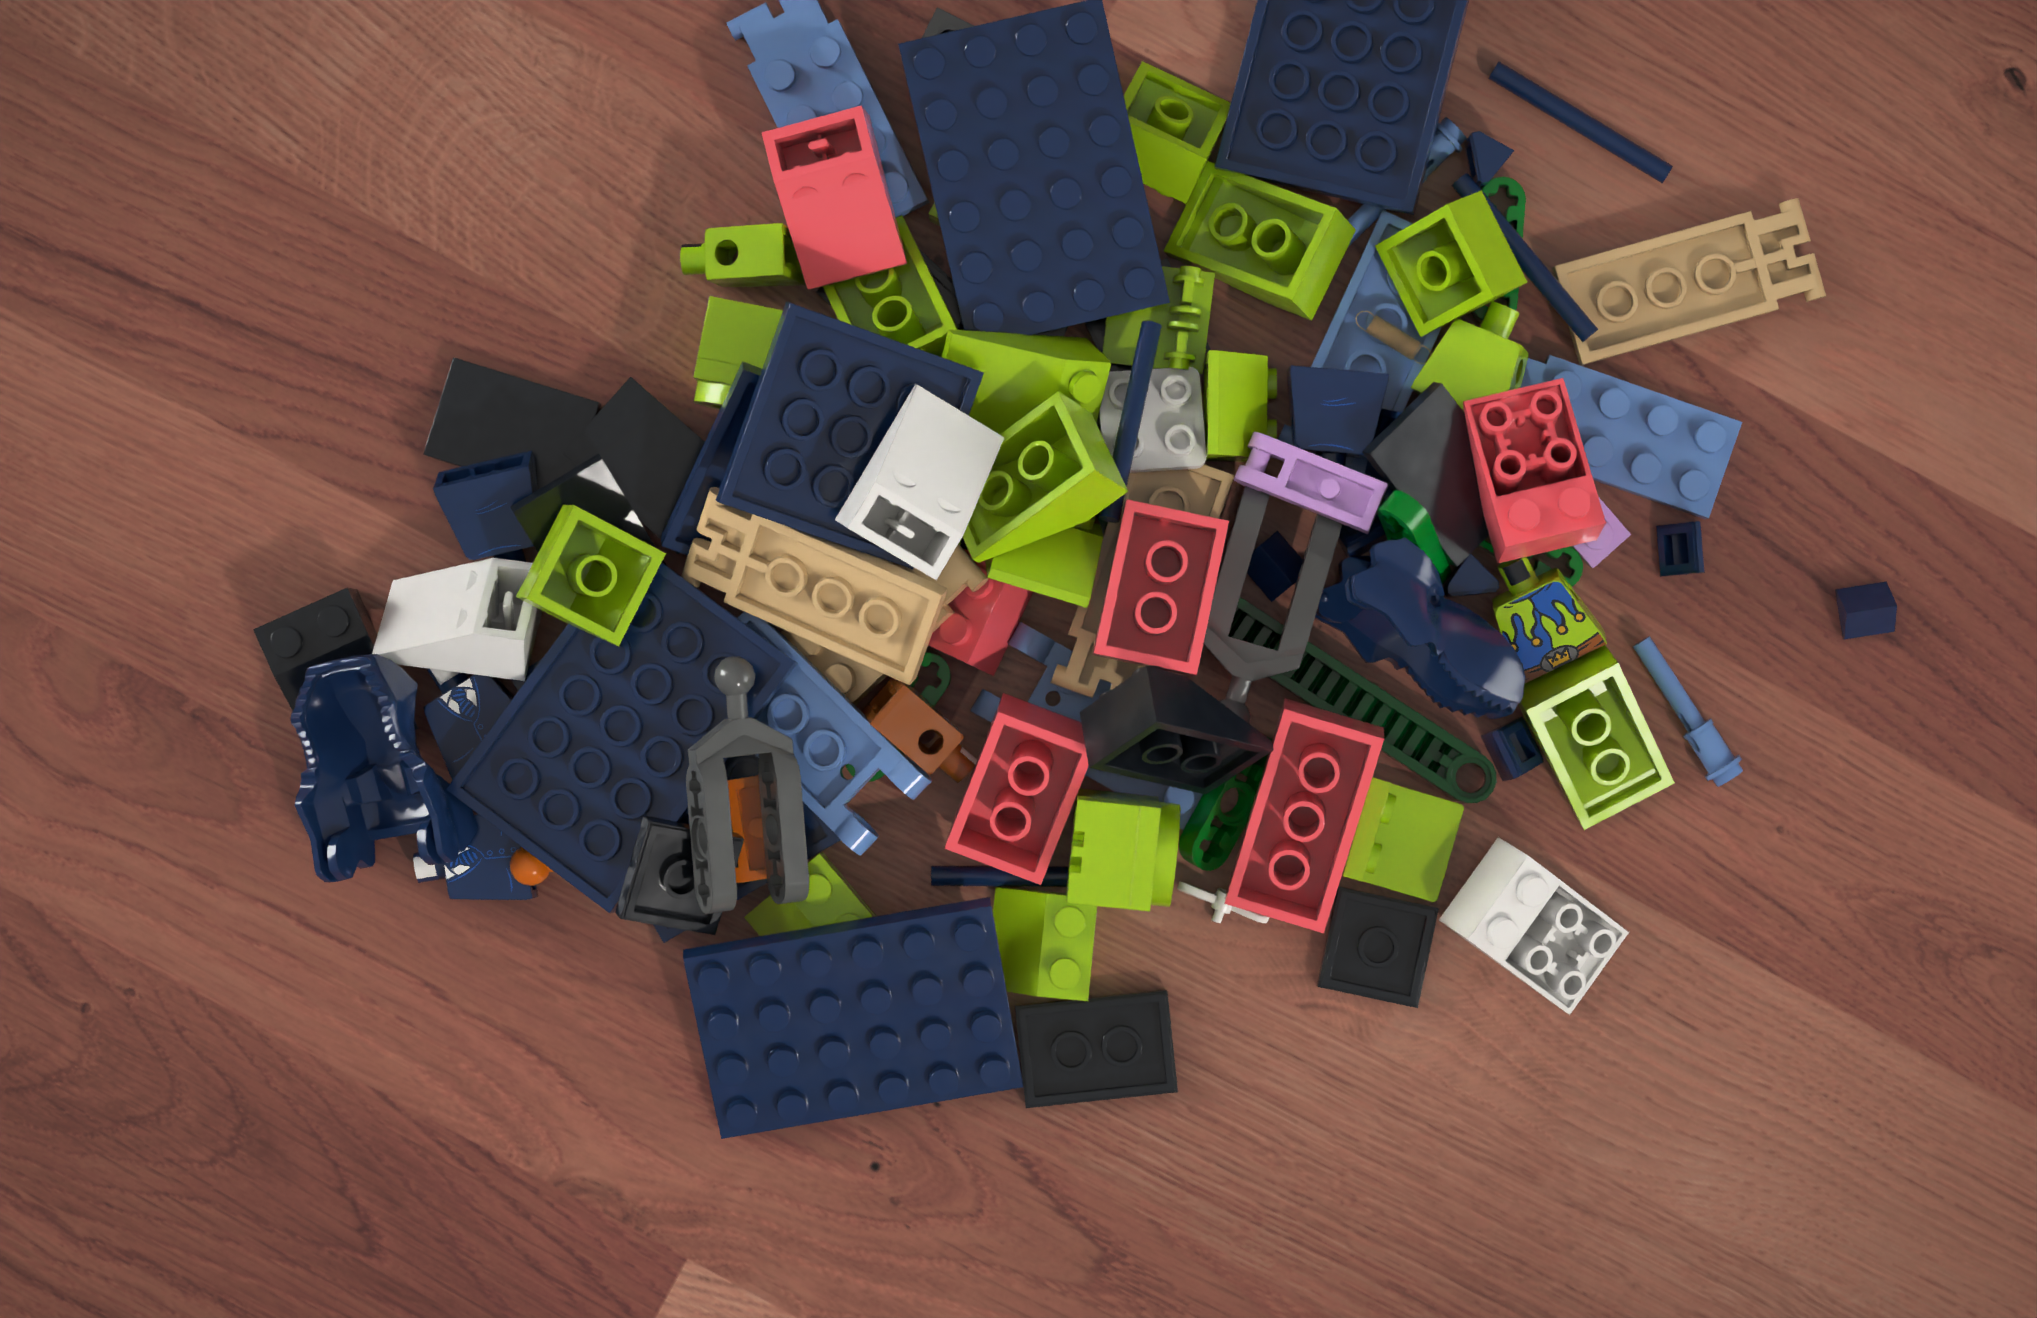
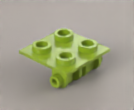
M1162 266L1170 303L1107 317L1102 353L1112 362L1111 364L1132 366L1142 321H1153L1162 326L1153 369L1173 368L1189 370V367H1193L1199 374L1203 375L1215 273L1201 271V268L1193 266H1180V268Z

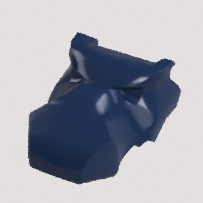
M1405 537L1373 545L1370 549L1371 557H1348L1339 562V581L1323 589L1315 619L1342 632L1365 663H1375L1385 659L1390 661L1396 670L1405 668L1407 674L1412 677L1414 682L1418 683L1420 689L1424 690L1426 696L1430 697L1433 703H1437L1439 708L1446 707L1452 713L1459 710L1464 716L1471 713L1476 718L1485 715L1493 720L1508 716L1514 712L1523 698L1525 686L1523 664L1515 649L1498 630L1467 607L1444 598V590L1439 572L1423 550Z
M378 654L351 656L307 668L305 682L299 690L296 705L290 717L291 725L296 729L301 740L307 769L301 773V784L296 796L295 808L311 841L316 875L327 883L353 878L357 867L360 869L372 867L375 863V840L417 833L419 856L425 863L436 865L454 862L458 857V853L467 848L478 827L472 809L446 790L449 783L437 775L420 755L414 726L418 684L399 665Z

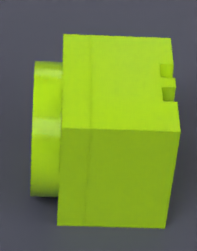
M709 296L693 376L697 381L694 403L720 410L742 361L761 369L763 368L783 310Z
M1080 788L1075 801L1074 827L1066 886L1067 903L1149 912L1151 905L1170 907L1178 852L1180 804L1159 802L1158 796Z

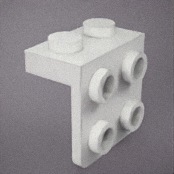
M1189 367V370L1173 368L1152 369L1130 473L1201 468L1205 464L1207 456L1199 372L1193 367ZM1131 370L1109 372L1096 423L1111 456L1113 455Z

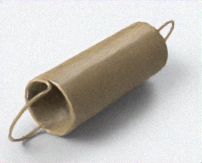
M1373 315V321L1366 330H1363L1400 352L1408 359H1414L1420 347L1424 345H1420L1421 342L1379 316Z

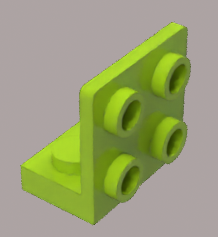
M1372 777L1342 876L1427 901H1437L1464 806Z

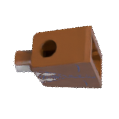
M891 677L862 709L870 725L929 775L934 773L939 767L956 783H959L977 763V759L959 744L964 738L959 728L911 685ZM927 730H933L936 733L933 740L922 744L919 741L921 734Z

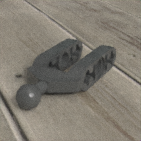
M1245 486L1218 574L1203 644L1232 676L1226 698L1220 700V702L1250 724L1251 715L1245 703L1252 681L1300 668L1342 524L1316 514L1277 650L1229 637V631L1269 499V494Z
M730 656L719 663L714 673V681L717 688L726 695L728 719L721 721L688 749L689 767L686 773V790L694 885L698 905L705 914L731 911L736 906L737 901L729 789L723 758L759 754L758 778L768 889L773 901L777 904L800 902L806 900L809 892L801 775L793 752V740L748 716L747 693L754 685L755 672L753 666L746 659L740 656Z

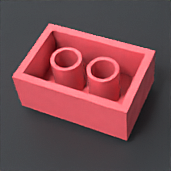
M1126 499L1092 655L1142 666H1158L1165 671L1196 676L1229 521Z
M1003 693L977 758V763L974 766L950 827L944 849L1041 885L1089 766L1081 722Z

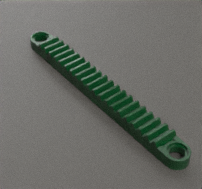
M1099 512L1095 517L1098 519L1104 535L1108 522L1099 518ZM1240 597L1228 636L1277 650L1284 625ZM1309 641L1307 642L1299 669L1268 677L1313 707L1383 727L1384 742L1381 751L1452 798L1464 803H1478L1485 800L1493 792L1497 783L1496 770L1493 763L1484 755ZM1466 763L1477 764L1484 773L1482 786L1472 793L1462 791L1456 783L1457 770Z

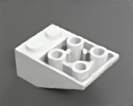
M915 384L835 520L937 580L965 533L1004 437Z
M488 558L393 580L372 654L388 658L398 665L525 681L542 610L517 598L516 595L533 563Z
M1499 837L1439 919V921L1569 1015L1629 933L1530 856Z

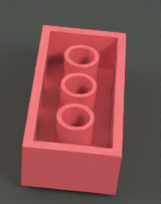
M1285 698L1272 740L1274 750L1268 754L1228 883L1224 904L1324 933L1384 742L1383 727Z

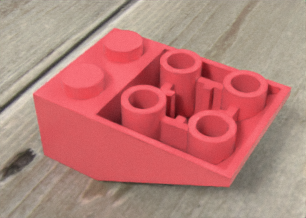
M862 105L762 132L774 184L808 290L907 264L870 115Z
M1560 378L1463 401L1483 515L1497 564L1597 540L1606 521L1564 379Z
M964 549L965 552L971 557L969 551ZM985 561L980 563L975 562L976 565L987 576ZM990 578L975 592H972L967 586L948 604L954 613L932 633L928 646L994 676L1033 591Z

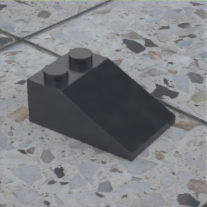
M348 587L253 629L270 669L292 711L295 708L299 690L305 682L307 668L331 660L372 654L377 638V632L358 590ZM414 718V726H415V730H417V729H419V727H418L417 722H416V720H415V718Z
M1145 666L1135 670L1131 677L1114 689L1102 693L1098 700L1079 712L1089 768L1205 795L1274 750L1272 741L1187 676L1162 670L1158 666Z

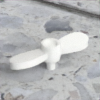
M1179 881L1177 886L1178 890L1188 895L1212 903L1211 907L1215 911L1211 920L1216 923H1221L1224 913L1230 914L1231 911L1260 923H1267L1270 918L1224 904L1226 889L1218 888L1216 893H1212Z

